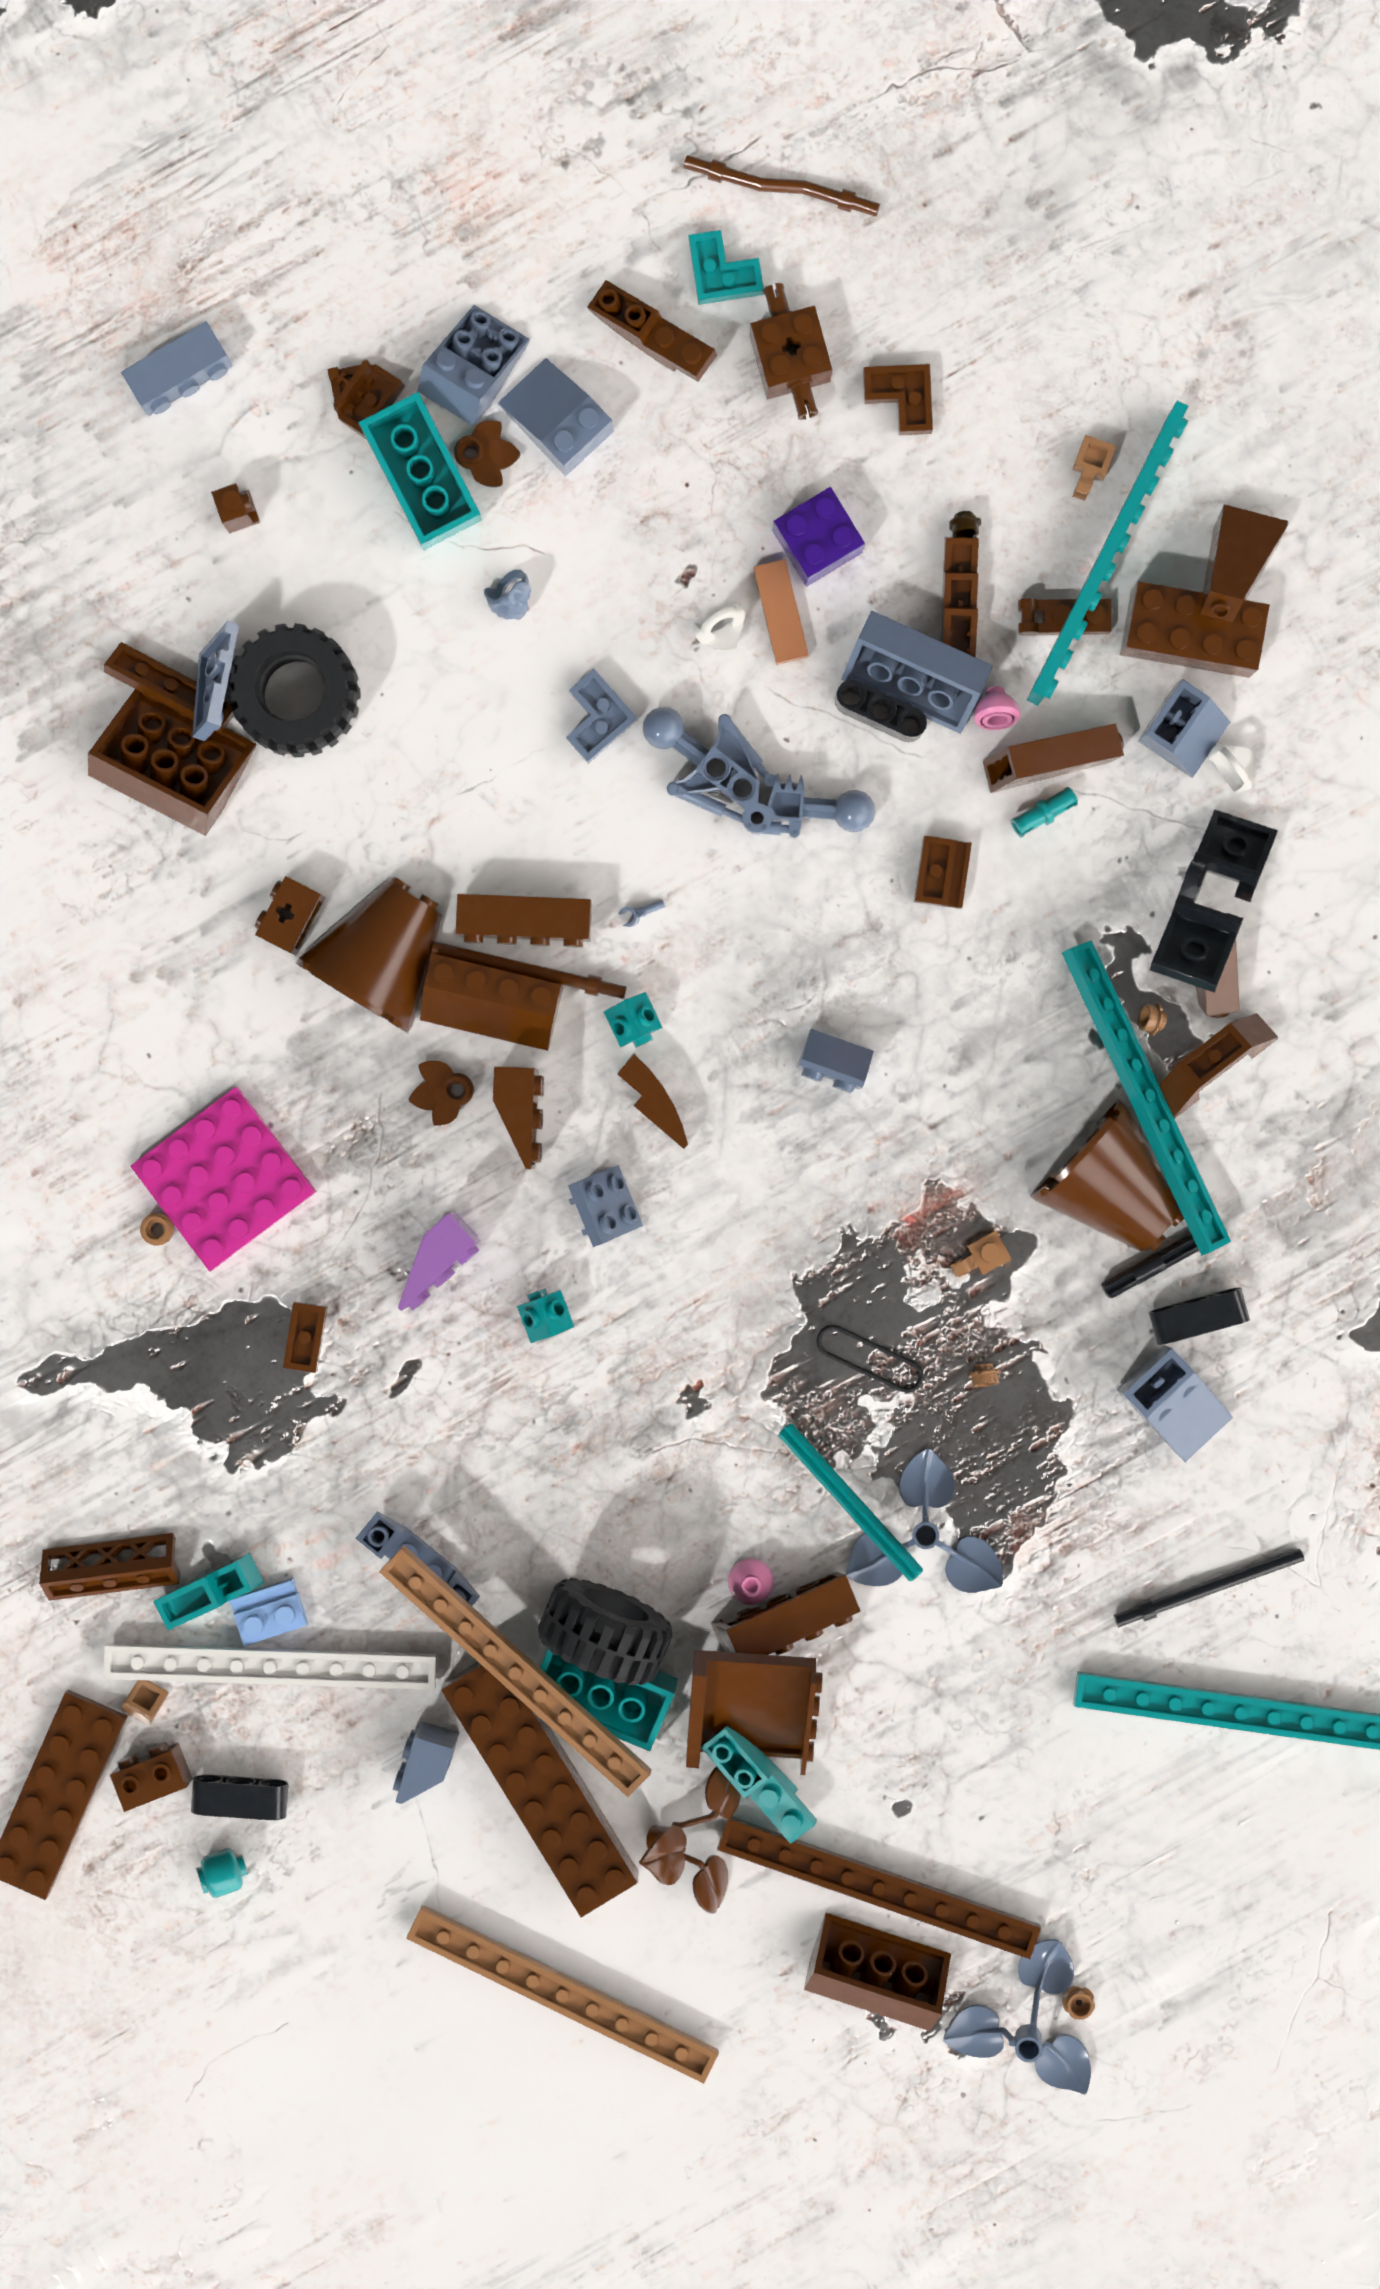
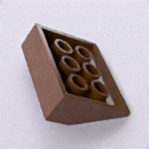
M135 689L88 752V776L206 836L225 808L256 748V743L227 728L221 734L213 731L205 741L192 737L194 722L192 718Z

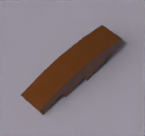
M944 537L941 642L976 657L979 538Z

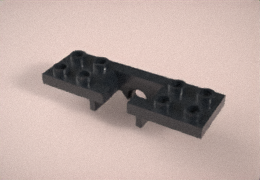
M1214 809L1199 848L1185 874L1172 914L1151 962L1150 971L1215 993L1244 918L1230 913L1226 914L1195 902L1207 873L1238 882L1239 885L1234 897L1251 902L1278 830Z

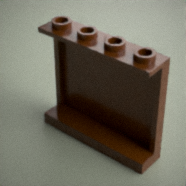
M694 1650L686 1767L699 1768L700 1752H704L701 1748L702 1744L725 1726H728L750 1741L767 1757L800 1759V1775H805L807 1762H813L814 1742L809 1740L816 1739L817 1719H812V1716H819L820 1696H815V1693L822 1692L823 1674L816 1672V1658Z

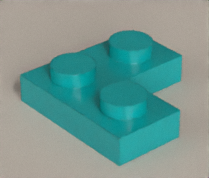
M721 230L688 235L698 305L764 295L759 258L726 263Z

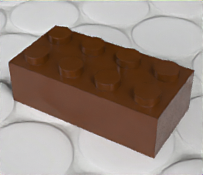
M1138 581L1130 593L1120 655L1250 678L1259 670L1270 604L1246 600L1234 621L1229 622L1200 614L1203 592Z

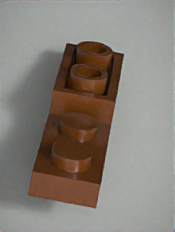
M607 280L604 281L587 306L591 313L632 345L673 372L677 369L697 382L700 381L717 356L714 348L661 317L658 310Z

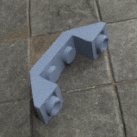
M376 1512L355 1538L380 1559L384 1555L391 1559L405 1545L471 1606L480 1598L477 1591L455 1566L410 1529L379 1512Z

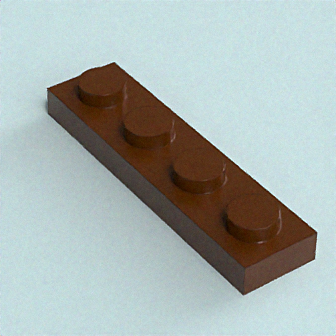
M120 642L105 662L104 673L194 720L197 681ZM227 697L224 699L222 708L223 721L219 730L216 731L220 734L234 716V708L229 703Z

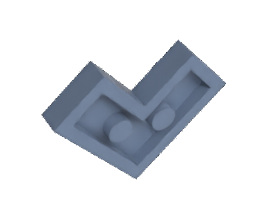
M592 669L569 690V693L590 716L566 736V739L589 764L636 723L638 718L595 669Z

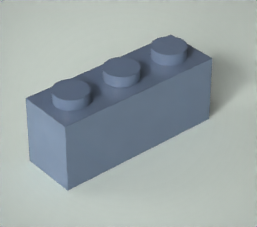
M205 321L121 371V374L140 406L150 416L153 413L161 414L170 408L171 403L180 397L186 398L195 394L199 390V386L210 379L214 381L222 378L233 365L209 324Z

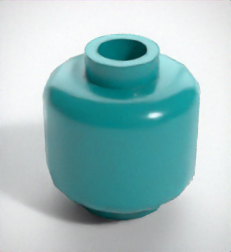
M229 1848L204 1856L201 1860V1867L196 1868L203 1893L209 1892L213 1898H219L240 1890L243 1885L242 1876L248 1875L243 1856L236 1857L234 1851Z

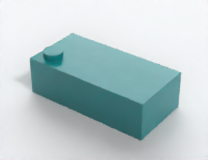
M419 392L358 422L423 550L482 521L481 514Z

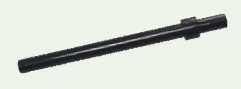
M1297 1549L1154 1601L1147 1599L1138 1602L1137 1607L1113 1615L1115 1623L1119 1628L1141 1619L1144 1622L1157 1618L1158 1613L1305 1561L1301 1549Z

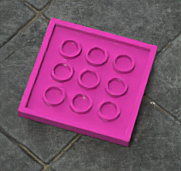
M234 1087L130 1166L209 1272L216 1269L317 1193L238 1087Z

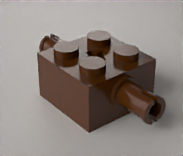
M775 283V294L772 285L763 289L771 317L750 323V340L767 400L792 393L798 419L806 420L807 411L809 418L819 413L811 387L829 383L833 369L815 305L790 311L783 283ZM791 349L793 352H796V355L791 356L789 351L786 350Z

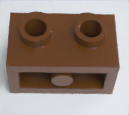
M164 1742L150 1748L148 1755L137 1758L136 1754H133L117 1762L118 1766L110 1774V1778L124 1812L182 1790L190 1784L193 1778L179 1742L171 1746Z

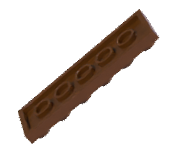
M69 1689L64 1693L0 1838V1881L43 1900L49 1897L128 1715Z

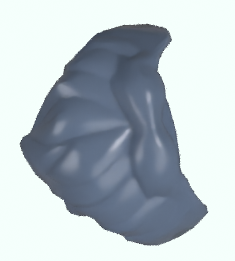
M513 570L506 574L498 583L496 589H484L488 606L499 617L507 620H520L529 610L527 605L531 587L527 574L522 570ZM517 579H521V580H522V581H517V582L514 584V586L512 587V589L505 595V591H506L507 587H508L513 581H515V580H517Z

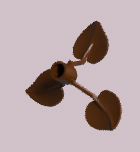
M717 1766L711 1772L705 1788L706 1803L712 1812L687 1821L672 1822V1825L669 1827L652 1826L646 1837L648 1849L639 1861L640 1865L650 1871L664 1885H673L679 1880L684 1871L685 1861L696 1865L700 1871L694 1876L692 1882L694 1897L698 1905L710 1914L717 1912L724 1899L728 1885V1868L725 1861L717 1855L709 1856L704 1864L703 1861L685 1854L687 1838L682 1828L715 1820L719 1815L723 1819H729L737 1810L741 1794Z

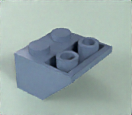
M1182 679L1168 695L1138 742L1193 778L1231 722L1209 696Z
M810 1029L797 1068L803 1070L801 1074L803 1077L818 1082L822 1081V1078L825 1077L834 1081L832 1087L851 1093L855 1088H863L874 1051Z
M421 1722L417 1731L411 1730L402 1754V1758L408 1760L407 1762L402 1761L392 1789L398 1791L396 1803L403 1804L444 1781L460 1732L426 1722Z

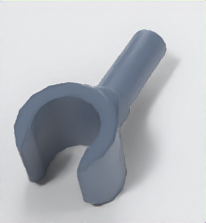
M663 900L637 909L624 907L618 914L621 915L631 911L634 915L633 921L623 926L634 927L639 923L641 917L664 908L665 904Z

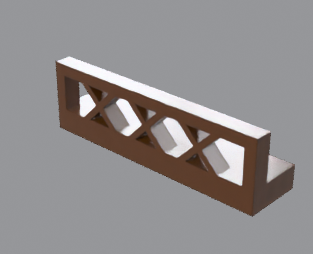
M174 1533L43 1549L39 1584L49 1601L180 1584V1571L175 1563L176 1537ZM166 1545V1556L151 1558L147 1555L155 1546ZM131 1549L135 1552L128 1561L118 1562L114 1559L122 1550ZM91 1554L102 1556L93 1566H84L81 1563ZM66 1558L70 1561L61 1570L50 1571L52 1559Z

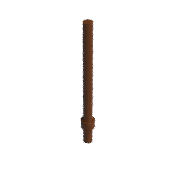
M436 941L432 945V954L585 990V994L593 996L603 994L620 999L625 998L627 986L602 981V977L589 974L588 977Z

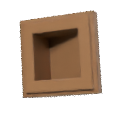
M138 1680L123 1702L122 1710L150 1726L169 1692L149 1680Z

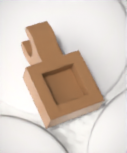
M1088 435L1084 436L1072 470L1081 473L1072 497L1085 501L1094 478L1104 480L1116 449L1115 445Z
M994 1230L966 1245L970 1255L954 1262L950 1267L956 1277H961L976 1267L980 1274L984 1275L1012 1259L997 1230Z

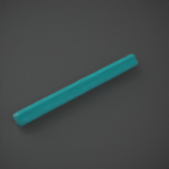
M791 1423L786 1425L779 1432V1438L910 1582L914 1581L923 1572L921 1565L800 1431Z

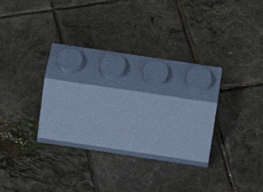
M871 610L841 680H856L920 709L924 712L927 719L961 734L982 693L993 665Z

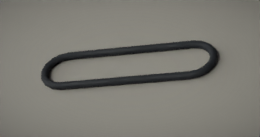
M826 1326L817 1336V1347L826 1357L898 1391L905 1393L914 1392L923 1383V1370L916 1362L840 1326ZM829 1330H836L916 1368L919 1375L918 1382L913 1387L905 1388L844 1360L823 1348L822 1336Z

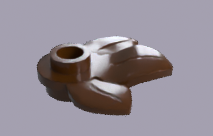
M489 420L479 423L471 435L459 439L454 447V456L457 463L461 467L469 469L476 482L493 488L503 485L501 470L512 466L521 455L520 451L512 443L500 438L502 432V423L500 421ZM472 448L477 451L474 458H467L465 456V452L468 449Z
M425 1061L418 1065L419 1071L426 1082L421 1083L412 1092L409 1102L420 1109L432 1110L434 1126L449 1124L457 1118L460 1107L467 1104L473 1097V1083L466 1075L454 1073L449 1065L444 1062ZM456 1083H460L464 1088L460 1096H455L452 1093V1087Z

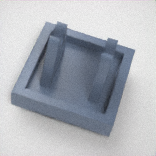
M619 1165L568 1185L573 1197L569 1199L571 1205L576 1204L585 1229L581 1230L583 1236H589L593 1247L643 1226Z

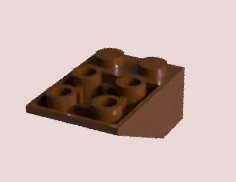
M494 1067L493 1102L525 1169H535V1163H539L542 1160V1143L536 1142L537 1129L543 1128V1109H537L538 1096H544V1076L539 1075V1070L536 1068Z

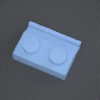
M294 1578L246 1593L229 1601L234 1611V1618L243 1646L308 1625L299 1592L296 1590Z

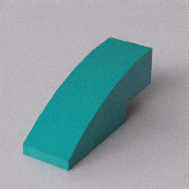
M250 1553L157 1598L153 1602L167 1630H171L254 1590L264 1581Z

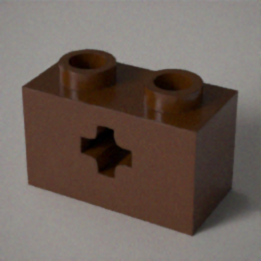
M285 876L282 882L277 881L270 894V898L273 901L268 910H263L259 914L255 923V928L258 929L255 935L296 956L326 897ZM283 909L288 911L291 909V912L295 915L292 920H285L281 912Z

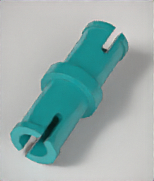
M1067 786L1064 790L1045 801L1043 799L1035 802V807L1010 820L1012 822L1011 825L1016 834L1022 838L1025 834L1044 823L1046 825L1053 823L1056 816L1077 806L1078 799L1073 790Z

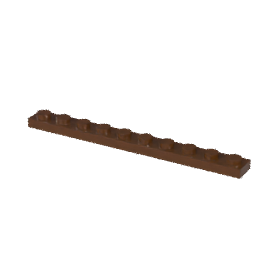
M735 1817L726 1819L717 1845L718 1851L1027 1959H1031L1041 1931V1926L1038 1923L798 1839L790 1844L778 1832Z

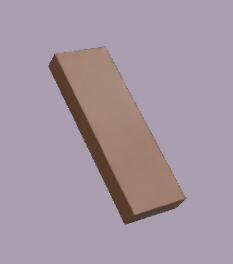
M786 559L754 566L753 571L776 665L808 658L809 654Z

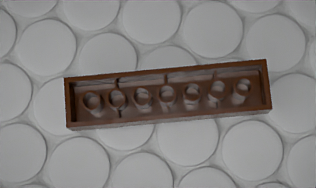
M478 1661L446 1680L441 1689L442 1693L580 1918L636 1885L639 1875L637 1867L551 1727Z

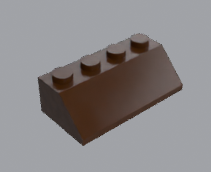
M431 953L423 987L420 1020L548 1051L564 987L561 984Z
M825 1913L810 1957L804 1990L930 2031L942 2015L951 1953Z

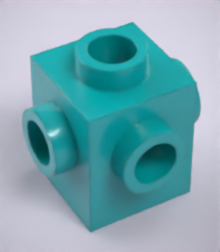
M646 992L623 1000L604 1011L620 1048L631 1043L634 1044L635 1048L653 1040L652 1033L663 1028Z
M546 1288L528 1294L529 1301L517 1306L530 1343L553 1337L574 1328L561 1290L548 1294Z

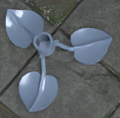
M926 1449L920 1452L908 1463L903 1471L899 1491L902 1500L907 1506L918 1507L922 1505V1522L914 1527L912 1539L903 1543L902 1546L905 1549L914 1545L922 1549H931L936 1545L951 1554L952 1557L945 1566L946 1576L951 1585L962 1592L977 1593L1002 1587L1003 1572L1000 1561L991 1546L984 1540L971 1536L964 1537L959 1541L956 1550L939 1540L937 1527L929 1522L928 1506L933 1508L945 1506L955 1492V1480L950 1469L937 1457L933 1450ZM864 1534L856 1541L846 1569V1576L849 1579L867 1586L889 1585L902 1576V1573L867 1534Z
M1056 1939L1042 1940L1036 1943L1031 1959L1021 1957L1018 1964L1020 1981L1024 1985L1035 1987L1030 2024L1020 2026L1016 2030L1015 2036H1012L1006 2028L999 2027V2017L994 2010L985 2005H970L963 2008L956 2015L944 2034L943 2042L962 2054L977 2058H990L1003 2050L1004 2040L1002 2035H1004L1008 2039L1009 2045L1015 2046L1016 2055L1020 2060L1029 2063L1035 2062L1036 2072L1045 2083L1059 2089L1072 2090L1086 2095L1091 2079V2064L1084 2044L1069 2034L1057 2036L1052 2044L1047 2040L1042 2043V2035L1037 2028L1041 1989L1049 1994H1059L1070 1987L1074 1978L1073 1961L1063 1943Z

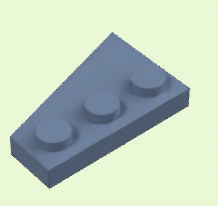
M228 620L199 653L192 737L205 741L214 730L218 731L223 721L222 708L240 626Z

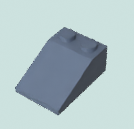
M547 358L498 402V405L565 477L614 432L613 421L603 409Z

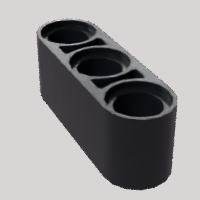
M846 680L837 689L835 706L838 711L901 741L915 742L926 729L927 718L923 711L856 680ZM847 690L856 692L859 696V702L854 705L846 704L842 700V693ZM876 704L885 705L889 710V716L883 719L875 717L872 713V707ZM909 717L914 718L919 723V730L913 733L907 732L902 726V720Z
M1241 1287L1216 1292L1149 1312L1157 1345L1184 1340L1250 1321Z
M197 1775L193 1777L191 1813L202 1816L282 1820L287 1816L289 1783L278 1779Z

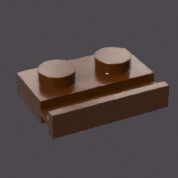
M923 836L913 902L962 909L972 842Z

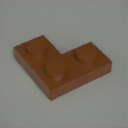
M930 364L863 368L864 404L897 403L899 436L932 434Z

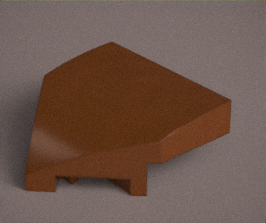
M368 360L362 361L360 365L339 369L338 367L327 369L334 398L333 406L338 414V419L364 438L365 436L358 422L393 405L405 387L400 379L377 364L371 365Z

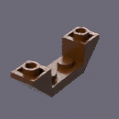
M1257 1013L1229 1023L1177 1063L1159 1085L1174 1119L1200 1100L1199 1092L1241 1059L1247 1055L1253 1059L1278 1040V1036Z

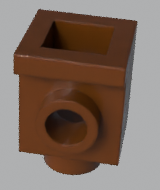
M237 483L211 492L221 522L229 533L261 523L249 490L242 492Z

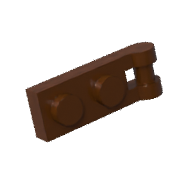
M1026 598L1018 600V612H1021L1018 634L1023 636L1059 635L1076 599L1037 600ZM1111 598L1100 599L1093 612L1087 610L1083 620L1088 622L1082 635L1111 633ZM1035 612H1043V623L1035 622Z

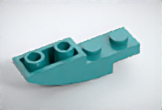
M725 1726L702 1744V1750L743 1798L749 1795L790 1844L815 1826L817 1819L797 1797L796 1792L798 1788L762 1751L746 1738Z

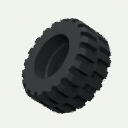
M285 623L275 625V631L268 632L265 628L257 633L259 639L253 643L248 639L242 645L245 649L243 655H235L232 662L235 670L234 673L229 674L228 684L231 686V691L228 692L229 703L233 706V714L243 729L264 748H268L282 756L291 754L294 758L304 757L305 753L310 752L314 756L323 753V747L329 745L332 748L339 743L337 738L342 733L347 735L352 728L349 723L352 717H357L359 711L357 700L361 699L356 670L339 644L332 638H328L323 631L316 628L310 630L306 625L297 623L294 624L293 628H288ZM292 662H307L317 668L324 679L325 692L323 699L317 709L309 716L295 721L282 720L272 714L266 705L265 688L272 674L283 665Z
M577 1578L563 1579L554 1586L538 1625L539 1639H541L544 1646L549 1647L553 1654L562 1657V1660L578 1666L583 1671H589L595 1674V1676L608 1678L617 1683L625 1682L628 1685H645L656 1677L673 1637L670 1622L660 1612H656L653 1607L617 1589L609 1588L600 1583H592L589 1580H578Z

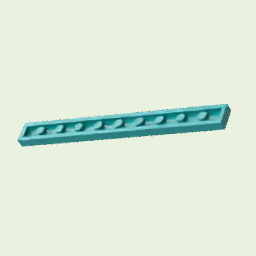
M1177 400L1170 410L1026 699L1027 701L1038 706L1044 697L1050 699L1059 682L1054 679L1058 668L1065 670L1070 661L1073 651L1068 648L1073 638L1078 641L1080 640L1088 624L1083 618L1087 610L1092 612L1095 610L1103 594L1097 590L1102 580L1108 583L1117 564L1112 562L1116 552L1122 554L1131 538V535L1126 533L1130 523L1135 525L1138 523L1146 507L1140 503L1145 494L1152 495L1160 479L1155 473L1159 465L1164 468L1167 465L1174 451L1169 445L1173 437L1180 438L1188 423V420L1183 418L1189 407L1188 405Z
M1092 940L1069 948L1062 952V955L1201 1256L1211 1253L1230 1243L1231 1240Z
M1077 1671L1073 1698L1074 1707L1380 1750V1714Z

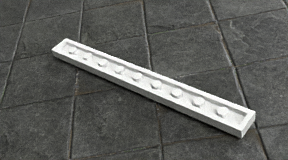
M107 1643L104 1646L103 1679L435 1690L437 1654Z

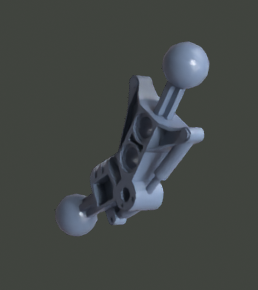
M670 707L655 708L644 719L643 734L650 745L658 749L673 747L697 766L685 779L669 783L667 785L668 794L720 817L723 814L739 821L752 834L781 835V833H789L792 838H796L800 834L802 817L836 820L842 829L849 832H861L868 828L874 820L875 804L865 792L850 790L841 794L837 800L804 797L802 775H800L798 783H792L791 774H789L787 782H780L778 773L777 775L769 774L761 764L763 760L728 714H722L718 718L719 734L710 751L684 731L685 725L681 715ZM713 760H720L726 766L724 774L720 777H712L707 773V766ZM754 768L763 777L764 784L773 788L768 806L758 803L760 782ZM746 780L752 785L750 795L741 798L734 794L733 786L737 781ZM722 792L744 809L743 815L726 808V804L702 793ZM756 813L761 814L764 818L761 824L752 823V815ZM781 822H789V825H782Z

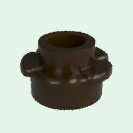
M971 511L958 512L949 521V529L952 531L953 537H976L979 534L981 519L976 517Z

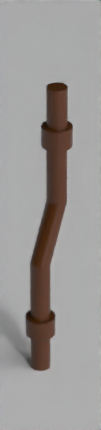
M687 155L684 162V169L707 175L708 180L718 183L727 181L759 192L803 194L836 204L838 209L850 213L852 210L877 217L880 209V203L857 197L856 192L843 189L841 192L805 180L761 178L726 167V163L714 159L712 162Z

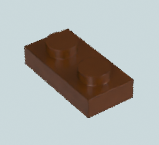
M293 1302L283 1368L312 1373L318 1372L328 1310L327 1306Z

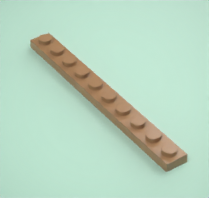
M405 1545L381 1568L380 1574L623 1794L629 1797L650 1776L652 1769Z
M421 1905L407 1934L406 1939L703 2084L719 2054L717 2048L424 1905Z

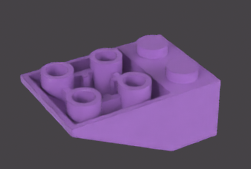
M455 1211L446 1214L423 1236L398 1306L400 1311L408 1307L412 1311L418 1308L431 1296L427 1290L433 1284L438 1288L456 1273L452 1267L458 1261L463 1265L480 1251L476 1245L481 1239Z

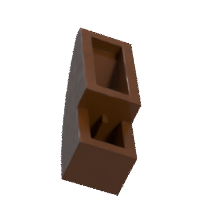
M633 1054L617 1075L642 1095L634 1104V1107L685 1149L688 1145L687 1138L672 1100L652 1071Z

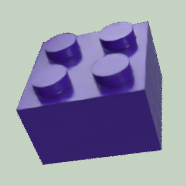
M831 486L773 521L772 532L806 587L863 553L865 542Z

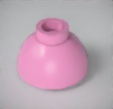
M990 687L986 689L985 696L980 699L975 708L974 722L987 730L1006 729L1013 726L1020 719V710L1016 701L1005 693L1003 687Z
M743 1559L737 1562L729 1572L728 1588L733 1597L743 1604H759L770 1595L773 1589V1574L770 1568L758 1559Z

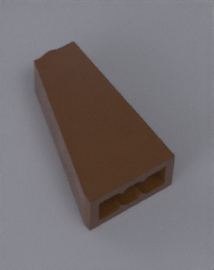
M1223 505L1213 527L1200 614L1229 622L1234 621L1276 551L1288 526L1287 520Z
M1115 723L1008 746L983 761L990 793L1110 763L1124 756V743Z

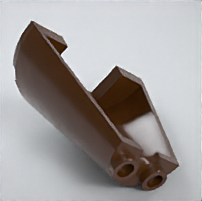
M393 877L391 882L386 880L303 953L296 961V964L308 970L310 974L351 1000L408 1033L413 1024L430 962L432 945L436 941L443 915L436 911L438 903L423 894L419 899L408 893L411 888L409 885Z
M1117 1099L1096 1122L1099 1126L1057 1172L1050 1173L1030 1197L1136 1250L1143 1251L1149 1248L1151 1251H1154L1165 1240L1166 1236L1163 1233L1171 1224L1174 1227L1180 1224L1184 1217L1151 1146L1126 1105L1120 1099Z

